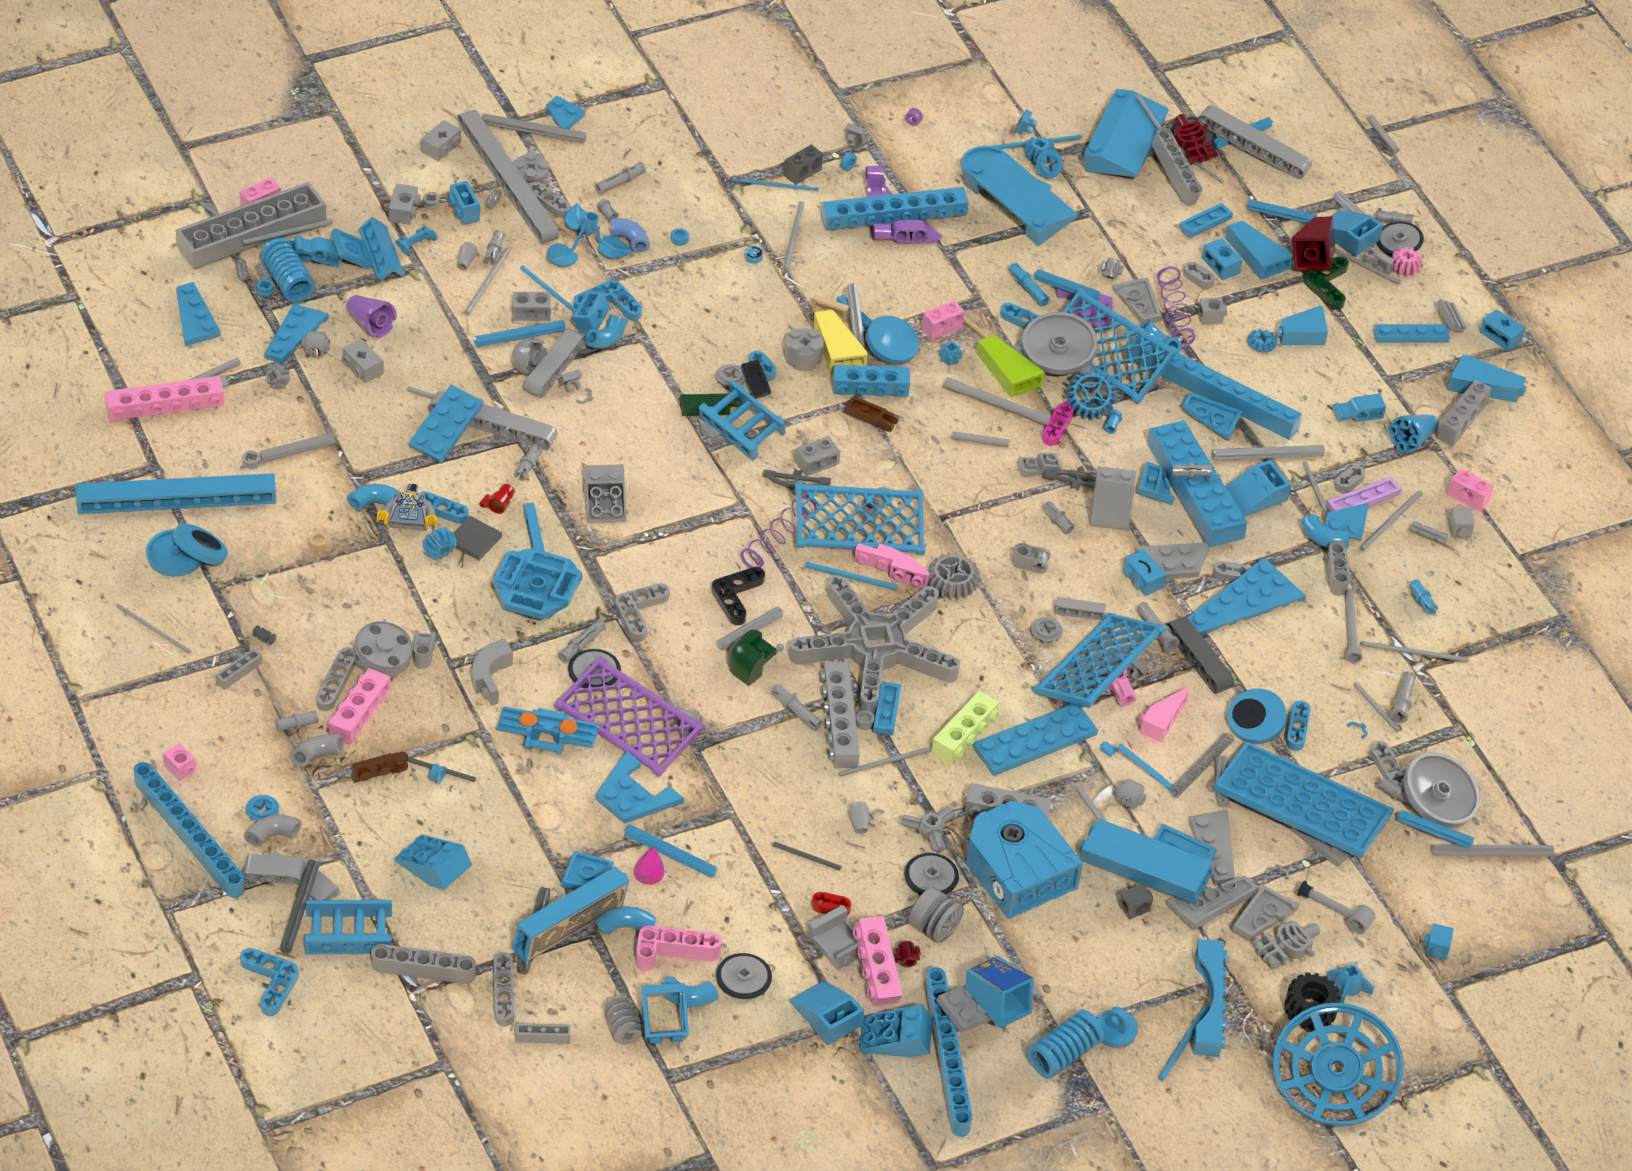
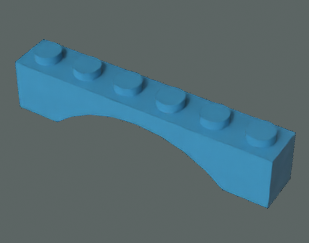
M1198 939L1195 969L1202 975L1211 995V1007L1205 1017L1196 1024L1193 1044L1194 1055L1219 1057L1220 1050L1225 1049L1226 1036H1222V1031L1225 1032L1226 1019L1222 1018V1014L1226 1012V1001H1223V997L1226 996L1227 984H1223V980H1226L1227 967H1223V963L1227 961V950H1224V941Z

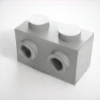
M829 436L802 445L795 450L794 462L800 470L803 469L802 472L805 476L839 464L840 450Z

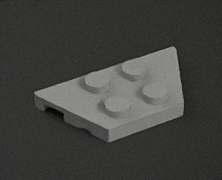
M1207 542L1136 547L1135 552L1137 553L1144 549L1167 574L1166 579L1194 578L1200 575L1209 546Z

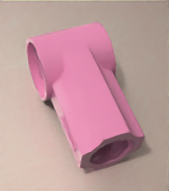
M1126 669L1108 687L1114 692L1119 704L1124 707L1130 706L1136 701V695L1126 677Z

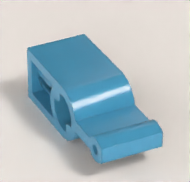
M295 236L294 238L296 252L298 254L311 255V259L315 262L339 267L343 260L338 254L334 240L322 237H314L311 240L301 236Z
M1378 393L1357 396L1347 403H1335L1332 408L1339 421L1354 418L1355 421L1362 422L1384 418L1386 405L1381 394Z

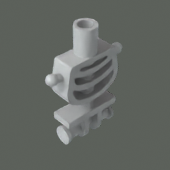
M1284 919L1282 920V925L1277 930L1276 942L1266 933L1264 934L1263 941L1258 938L1252 943V946L1258 950L1257 954L1259 956L1265 955L1263 961L1269 963L1271 969L1274 970L1280 964L1282 966L1286 965L1288 956L1300 959L1308 953L1310 957H1313L1315 952L1312 950V938L1320 935V929L1315 923L1302 929L1296 921L1288 923V920Z

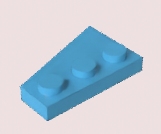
M1189 393L1182 408L1183 411L1228 441L1243 412L1193 393Z
M1163 823L1154 837L1155 840L1211 861L1217 852L1215 847Z

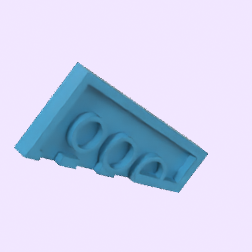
M191 282L177 286L176 293L184 345L188 346L220 337V329L195 283Z
M293 304L265 351V359L278 363L286 361L297 350V346L302 342V337H306L309 331H317L319 325L329 319V313Z

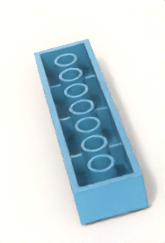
M1185 420L1150 428L1147 445L1159 465L1165 468L1168 480L1208 546L1213 547L1245 539L1246 519ZM1189 463H1194V465H1211L1212 472L1211 477H1172L1171 467L1172 464L1189 465Z

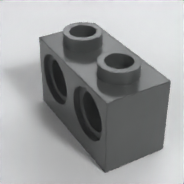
M810 144L785 159L784 176L795 185L799 184L822 170L823 153Z

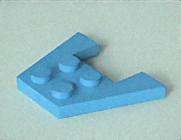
M628 751L625 752L596 794V800L625 824L684 803V798L670 786L654 797L629 775L641 767V762Z

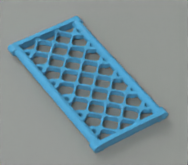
M1080 288L1063 312L1073 314L1075 311L1083 310V319L1085 321L1098 320L1099 326L1094 331L1100 332V340H1097V344L1101 343L1102 351L1096 353L1095 357L1102 355L1104 363L1097 367L1092 364V360L1089 365L1096 374L1100 370V376L1107 373L1109 366L1118 365L1119 372L1113 376L1108 374L1106 380L1112 378L1113 383L1111 385H1116L1117 389L1130 396L1132 401L1139 404L1171 360L1176 356L1178 349L1165 344L1089 296L1085 290ZM1082 299V306L1074 308L1078 301ZM1092 306L1096 308L1097 315L1087 318L1086 310ZM1106 316L1112 318L1111 325L1101 327V318ZM1121 325L1126 327L1125 335L1116 336V327ZM1113 329V337L1103 339L1102 331ZM1136 334L1141 337L1140 344L1130 345V337ZM1127 338L1128 346L1117 348V340ZM1114 341L1115 348L1105 351L1104 343ZM1150 344L1156 346L1155 353L1145 355V346ZM1142 347V356L1132 357L1131 350ZM1129 350L1130 357L1125 360H1119L1118 353ZM1116 353L1117 360L1106 363V355ZM1167 353L1168 355L1160 364L1159 356ZM1157 357V365L1147 367L1146 359ZM1143 359L1144 368L1135 370L1133 362ZM1131 362V370L1121 372L1120 365ZM1157 369L1149 379L1148 371ZM1145 371L1146 379L1136 382L1135 374ZM1132 374L1133 382L1127 386L1123 384L1122 377ZM1145 384L1142 390L1137 393V386Z
M796 482V546L798 548L811 546L856 549L859 543L877 549L879 543H876L873 535L881 532L886 537V540L880 544L900 552L916 553V555L925 554L923 490L905 491L804 484V482ZM801 492H806L809 498L804 503H801ZM817 493H825L828 500L824 504H820L814 497ZM836 494H844L847 502L839 505L834 500ZM855 495L863 496L866 503L863 506H858L853 499ZM874 496L882 497L885 504L881 508H878L872 502ZM893 498H901L904 505L897 509L891 501ZM912 499H917L918 510L910 504ZM809 501H813L819 507L815 512H810L805 507ZM829 502H832L838 508L832 514L824 508ZM848 503L857 509L852 515L844 510ZM866 505H871L876 510L872 516L867 515L863 511ZM886 506H890L895 511L891 517H887L882 512V509ZM905 507H909L914 512V515L906 518L901 511ZM802 509L809 515L804 521H802ZM820 510L828 516L824 522H821L815 516ZM842 512L848 519L840 523L834 515ZM857 513H861L867 519L863 524H859L853 518ZM880 514L886 521L882 525H878L872 518ZM896 515H899L905 521L900 527L892 521ZM915 516H918V528L911 522ZM809 519H814L819 524L815 530H811L805 524ZM829 520H833L838 525V528L834 531H830L825 526V523ZM848 521L853 522L857 526L854 532H849L844 527ZM868 522L876 527L872 534L863 528ZM887 523L896 529L891 535H888L882 529ZM905 525H910L915 530L911 536H907L901 530ZM802 527L810 533L807 538H802ZM823 528L829 536L826 540L818 539L815 532ZM839 529L848 535L846 541L838 540L835 536ZM857 531H862L867 538L865 542H858L854 534ZM896 533H900L906 540L903 544H895L892 537ZM915 534H918L919 545H914L911 539Z
M1108 613L1103 618L1104 620L1032 691L1036 695L1090 708L1095 703V700L1158 636H1161L1166 631V628L1160 624ZM1126 627L1124 630L1114 631V629ZM1103 631H1112L1109 634L1100 635ZM1141 631L1139 634L1130 635L1132 632ZM1124 634L1128 635L1125 638L1116 639V637ZM1114 638L1113 641L1107 643L1102 642L1106 639ZM1144 639L1142 642L1132 643L1133 640ZM1092 642H1101L1099 645L1089 647ZM1130 642L1129 645L1122 647L1118 646L1119 644ZM1117 646L1115 649L1105 650L1107 647ZM1100 649L1103 650V651L1100 652V653L1091 654V652H1093V651H1097V650H1100ZM1133 650L1130 654H1121L1123 651ZM1089 653L1086 657L1077 658L1080 654ZM1116 653L1119 654V655L1116 656V657L1107 658V656H1109V655L1116 654ZM1105 657L1102 661L1093 662L1095 659ZM1091 661L1090 664L1080 666L1083 662ZM1121 661L1119 665L1109 666L1110 663ZM1069 665H1078L1076 668L1066 669ZM1107 665L1106 668L1096 670V667ZM1094 669L1092 672L1085 674L1082 673V671ZM1080 673L1078 676L1068 677L1070 674ZM1110 673L1107 677H1098L1100 674ZM1066 676V679L1054 681L1057 677ZM1096 677L1094 680L1084 681L1086 678ZM1082 680V683L1070 685L1072 682ZM1068 684V687L1057 689L1058 686ZM1098 684L1095 689H1086L1088 686ZM1084 688V691L1073 693L1074 690Z

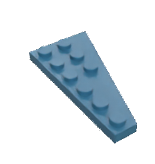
M1263 558L1187 618L1197 631L1203 635L1218 630L1219 627L1227 624L1233 625L1239 620H1247L1271 612L1274 608L1286 607L1295 601H1303L1306 595L1267 559Z

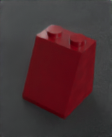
M1333 216L1314 217L1292 236L1295 271L1331 270L1335 253Z

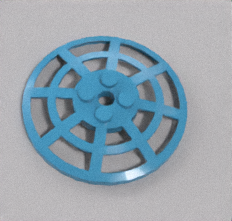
M1326 1003L1301 1012L1284 1027L1274 1049V1077L1283 1097L1301 1115L1324 1125L1338 1127L1353 1126L1375 1118L1394 1100L1403 1078V1055L1399 1042L1392 1030L1375 1014L1351 1004ZM1340 1012L1355 1016L1350 1027L1342 1025L1324 1027L1319 1014ZM1311 1018L1315 1030L1306 1035L1298 1046L1286 1041L1288 1035L1295 1027ZM1365 1019L1377 1027L1389 1043L1377 1048L1369 1037L1358 1031L1362 1020ZM1327 1033H1345L1347 1036L1344 1043H1330ZM1318 1037L1322 1047L1317 1050L1315 1055L1305 1051L1304 1048L1307 1044ZM1355 1037L1362 1041L1370 1049V1052L1360 1055L1352 1047ZM1282 1048L1294 1054L1292 1061L1294 1079L1283 1082L1279 1067ZM1393 1051L1396 1061V1079L1394 1084L1381 1081L1383 1077L1381 1056ZM1300 1058L1312 1063V1074L1300 1077ZM1375 1060L1376 1063L1375 1079L1363 1075L1364 1064ZM1338 1063L1344 1069L1341 1072H1335L1331 1066ZM1316 1082L1319 1087L1324 1089L1320 1099L1313 1096L1304 1085ZM1359 1083L1370 1086L1371 1089L1357 1100L1352 1090ZM1298 1087L1308 1100L1316 1104L1313 1114L1306 1112L1298 1106L1286 1090ZM1378 1089L1390 1092L1388 1098L1379 1108L1368 1115L1364 1114L1360 1106L1370 1100ZM1332 1093H1344L1348 1103L1330 1104L1328 1100ZM1324 1109L1336 1111L1352 1109L1357 1119L1333 1121L1323 1119L1321 1116Z

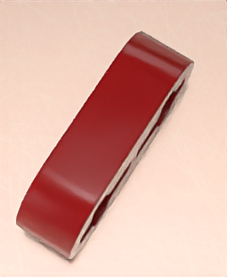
M817 892L812 897L811 907L815 912L827 914L840 907V905H843L848 910L847 916L851 912V901L847 897L826 892Z

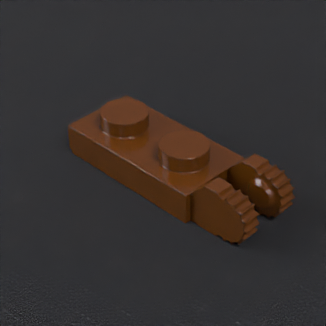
M853 396L844 408V413L879 426L884 431L891 432L894 429L893 424L896 425L899 422L897 415L856 396Z
M402 751L353 763L351 778L356 783L380 775L384 776L390 772L401 773L408 769L407 761L409 756Z

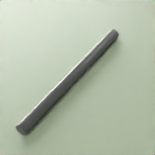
M411 757L407 761L432 769L434 765ZM446 768V774L472 782L476 780L474 776Z
M775 841L773 843V846L839 871L842 868L841 865Z

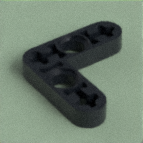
M752 567L717 578L712 582L711 592L731 624L742 625L746 622L747 611L738 598L737 593L763 585L765 571L762 568ZM741 580L743 584L737 585L734 581ZM730 599L733 600L734 603L726 604L724 601Z

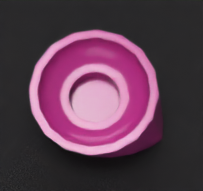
M655 848L646 852L634 867L633 874L640 883L652 885L658 883L664 877V865Z

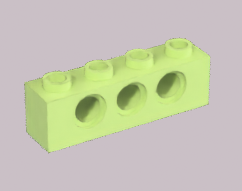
M978 691L935 736L931 752L951 764L956 758H961L965 749L973 745L976 737L979 734H983L991 721L994 722L998 718L999 702Z

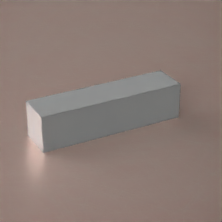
M1057 597L1055 614L1103 621L1106 604Z
M253 648L215 675L216 684L224 690L261 665L262 655Z
M516 1023V1042L570 1044L571 1025Z

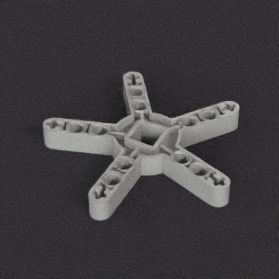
M834 575L829 578L827 596L850 626L849 631L797 637L790 642L789 659L795 664L851 658L855 663L864 667L859 710H868L873 714L877 711L882 670L900 664L944 682L952 683L958 679L960 661L956 657L906 639V634L937 609L939 592L936 588L930 586L920 590L888 616L880 613H870L846 579L840 575ZM877 639H884V640H885V643H878V644H869V643H868L869 640H877Z

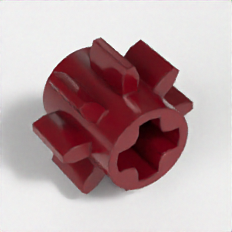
M904 941L898 945V948H895L896 953L894 956L896 963L901 962L903 967H913L917 964V961H920V947H914L913 942Z

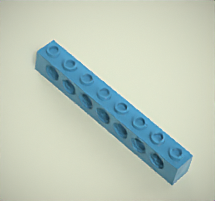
M964 187L825 201L822 202L821 216L825 230L872 226L879 223H895L899 220H926L967 215L969 201Z

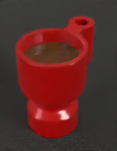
M502 484L493 495L486 494L479 505L482 508L489 507L494 513L502 514L509 506L510 499L515 494V489L509 484Z

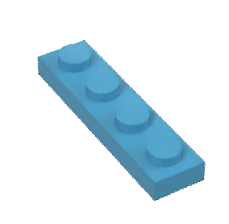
M1375 324L1373 329L1376 343L1449 342L1450 340L1447 324Z

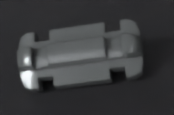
M257 625L253 628L252 635L254 637L257 635L258 639L265 643L268 642V645H272L276 641V635L263 627L260 629L261 626Z

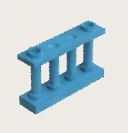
M731 380L729 381L730 393L714 407H709L705 403L699 406L700 418L718 431L721 436L749 459L754 461L758 457L757 445L775 430L783 436L786 434L785 421L747 393L741 384H736ZM735 398L743 403L727 418H722L718 414ZM748 409L756 413L740 429H736L731 425ZM762 419L769 424L753 440H749L744 436Z
M306 900L307 917H313L312 934H305V954H371L372 948L378 944L392 945L391 934H385L386 917H392V900ZM321 917H334V934H321ZM343 917H355V934H342ZM364 917H377V934H364Z

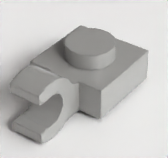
M1371 247L1368 253H1364L1363 259L1372 263L1373 267L1388 275L1392 273L1394 259L1380 251L1377 253Z

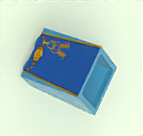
M998 955L966 970V990L997 1027L1003 1028L1032 1013L1033 976Z

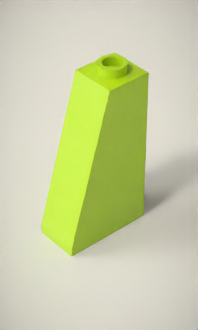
M993 335L978 340L977 355L1010 397L1043 386L1045 372L1001 339Z

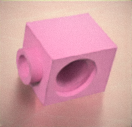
M181 743L163 753L164 767L179 781L196 771L195 757Z

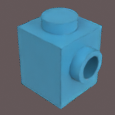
M1433 923L1431 933L1426 934L1423 945L1427 947L1426 955L1446 960L1454 928Z

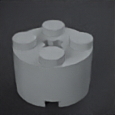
M794 328L790 330L786 338L785 360L788 365L792 364L794 369L800 371H809L815 369L816 365L821 364L824 341L819 334V330L815 328Z

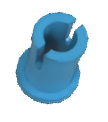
M1116 409L1110 411L1107 415L1108 420L1104 429L1109 434L1116 432L1117 425L1122 420V413Z

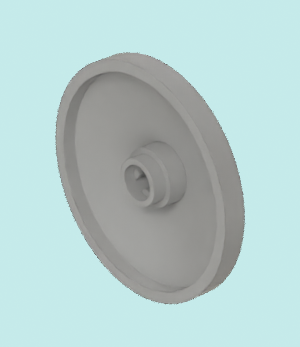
M1051 312L1036 317L1026 326L1022 337V349L1025 357L1044 372L1060 375L1071 374L1084 369L1092 362L1097 351V336L1091 325L1081 317L1066 312Z
M1429 752L1419 755L1408 765L1404 774L1405 792L1412 806L1425 819L1451 828L1466 824L1477 813L1480 806L1478 784L1470 771L1458 760L1446 754Z

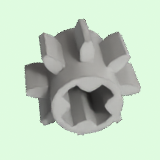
M1108 258L1107 262L1103 261L1101 271H1104L1103 276L1117 279V275L1122 276L1124 267L1120 265L1121 261L1114 258Z
M271 366V370L267 373V383L273 384L272 388L274 389L286 388L290 381V371L284 370V366Z

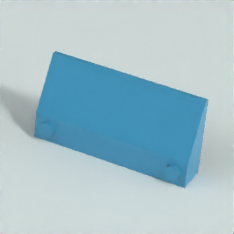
M1125 89L1115 90L1084 153L1087 172L1138 177L1152 147L1151 141L1158 130L1137 100L1136 96L1139 93ZM1139 94L1160 126H1162L1168 114V108Z
M1006 152L980 159L965 169V184L977 194L985 189L1026 224V236L1037 246L1044 243L1079 217L1073 209Z

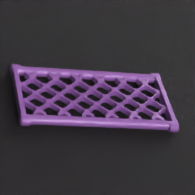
M602 656L598 657L591 667L554 705L555 708L560 711L563 710L576 720L596 723L594 722L595 716L606 715L607 722L599 725L597 734L624 752L628 751L642 764L653 770L652 773L658 777L665 772L705 728L703 723L695 721L607 663V660ZM599 667L602 668L600 675H593ZM614 676L618 679L616 685H605L606 678ZM602 679L603 686L591 687L590 681ZM586 681L589 682L588 688L579 689ZM627 686L633 689V695L622 696L620 690ZM617 689L619 696L608 698L606 691ZM604 691L605 697L603 699H593L592 692ZM579 693H590L589 700H578L577 695ZM575 694L576 701L567 704L566 702ZM646 697L649 699V705L638 707L636 700ZM634 700L635 706L623 708L622 701ZM609 702H620L619 709H608L607 704ZM605 703L606 710L594 711L593 705ZM580 705H591V712L585 714L579 712ZM661 707L665 710L664 716H652L653 709ZM649 710L650 717L640 719L637 713L638 711ZM625 712H635L636 719L624 720L623 714ZM610 714H621V721H609ZM675 717L681 721L679 727L670 728L668 726V720ZM664 720L666 722V728L654 729L653 723L655 721ZM650 722L652 729L641 731L639 724ZM636 724L638 730L636 732H625V725ZM621 725L623 727L622 733L615 736L610 732V727ZM694 729L686 738L684 737L683 732L685 730ZM681 731L682 738L671 740L669 733ZM667 733L668 739L666 741H656L655 734ZM642 735H653V742H641L640 737ZM638 736L639 743L630 746L626 743V738ZM681 743L673 752L671 751L672 744ZM668 745L669 752L658 754L656 747ZM643 747H654V754L647 757L642 754ZM668 757L661 765L657 764L659 758Z

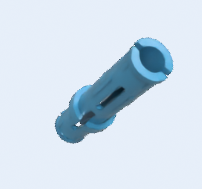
M1017 262L1009 266L1008 271L1017 279V283L1022 285L1040 306H1046L1050 298L1032 280L1031 275L1025 272Z

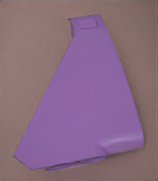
M866 166L867 196L893 194L885 186L884 167ZM899 220L895 223H879L871 226L874 240H895L898 243H936L942 238V234L922 220Z

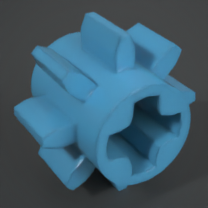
M954 342L943 344V348L939 349V356L942 357L941 362L947 365L958 364L959 359H962L963 351H960V345Z

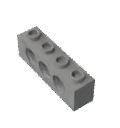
M1475 380L1440 423L1437 439L1454 446L1488 404L1492 388Z
M971 783L966 801L965 815L976 817L983 811L988 812L1000 804L1014 801L1039 807L1049 817L1052 799Z

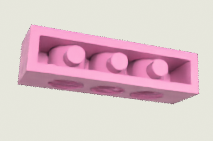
M368 668L365 674H361L357 685L350 689L346 700L339 704L335 715L329 718L327 723L329 734H341L344 742L351 745L391 690L390 676Z
M884 916L859 919L853 928V935L859 945L858 956L859 959H862L864 966L862 973L868 983V998L872 1000L873 1006L898 1003L903 994ZM868 939L874 940L875 944H871ZM872 958L879 960L880 964H876ZM877 978L882 979L885 984H881Z

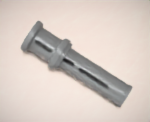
M1147 602L1140 603L1144 610L1139 605L1137 606L1136 610L1146 622L1163 625ZM1163 625L1166 631L1161 636H1158L1156 640L1161 641L1164 650L1170 652L1178 647L1180 640L1172 635L1169 626Z
M1409 671L1403 674L1399 695L1394 699V709L1391 711L1390 717L1397 723H1404L1408 720L1409 715L1407 712L1412 705L1410 697L1416 675L1413 672H1410L1409 677Z

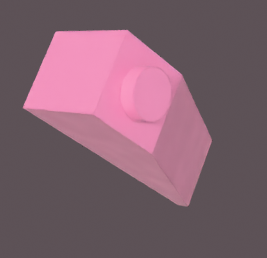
M1185 688L1151 706L1147 713H1143L1139 720V724H1141L1140 733L1162 742L1187 703L1189 689Z

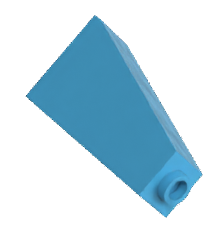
M1243 220L1227 226L1226 241L1260 280L1291 269L1293 254Z
M1463 354L1450 377L1447 390L1465 393L1471 384L1477 380L1492 388L1489 398L1517 402L1520 396H1524L1527 386L1524 385L1526 377Z

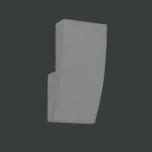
M1039 452L1037 458L1019 457L1017 461L1022 476L1043 475L1045 471L1061 470L1062 467L1057 453Z

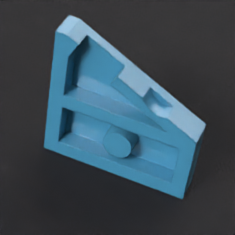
M1369 503L1328 512L1325 527L1332 530H1346L1350 539L1361 541Z

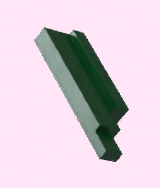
M729 393L681 394L682 416H700V405L705 403L709 407H714ZM735 398L718 414L730 415L731 407H740L741 401Z

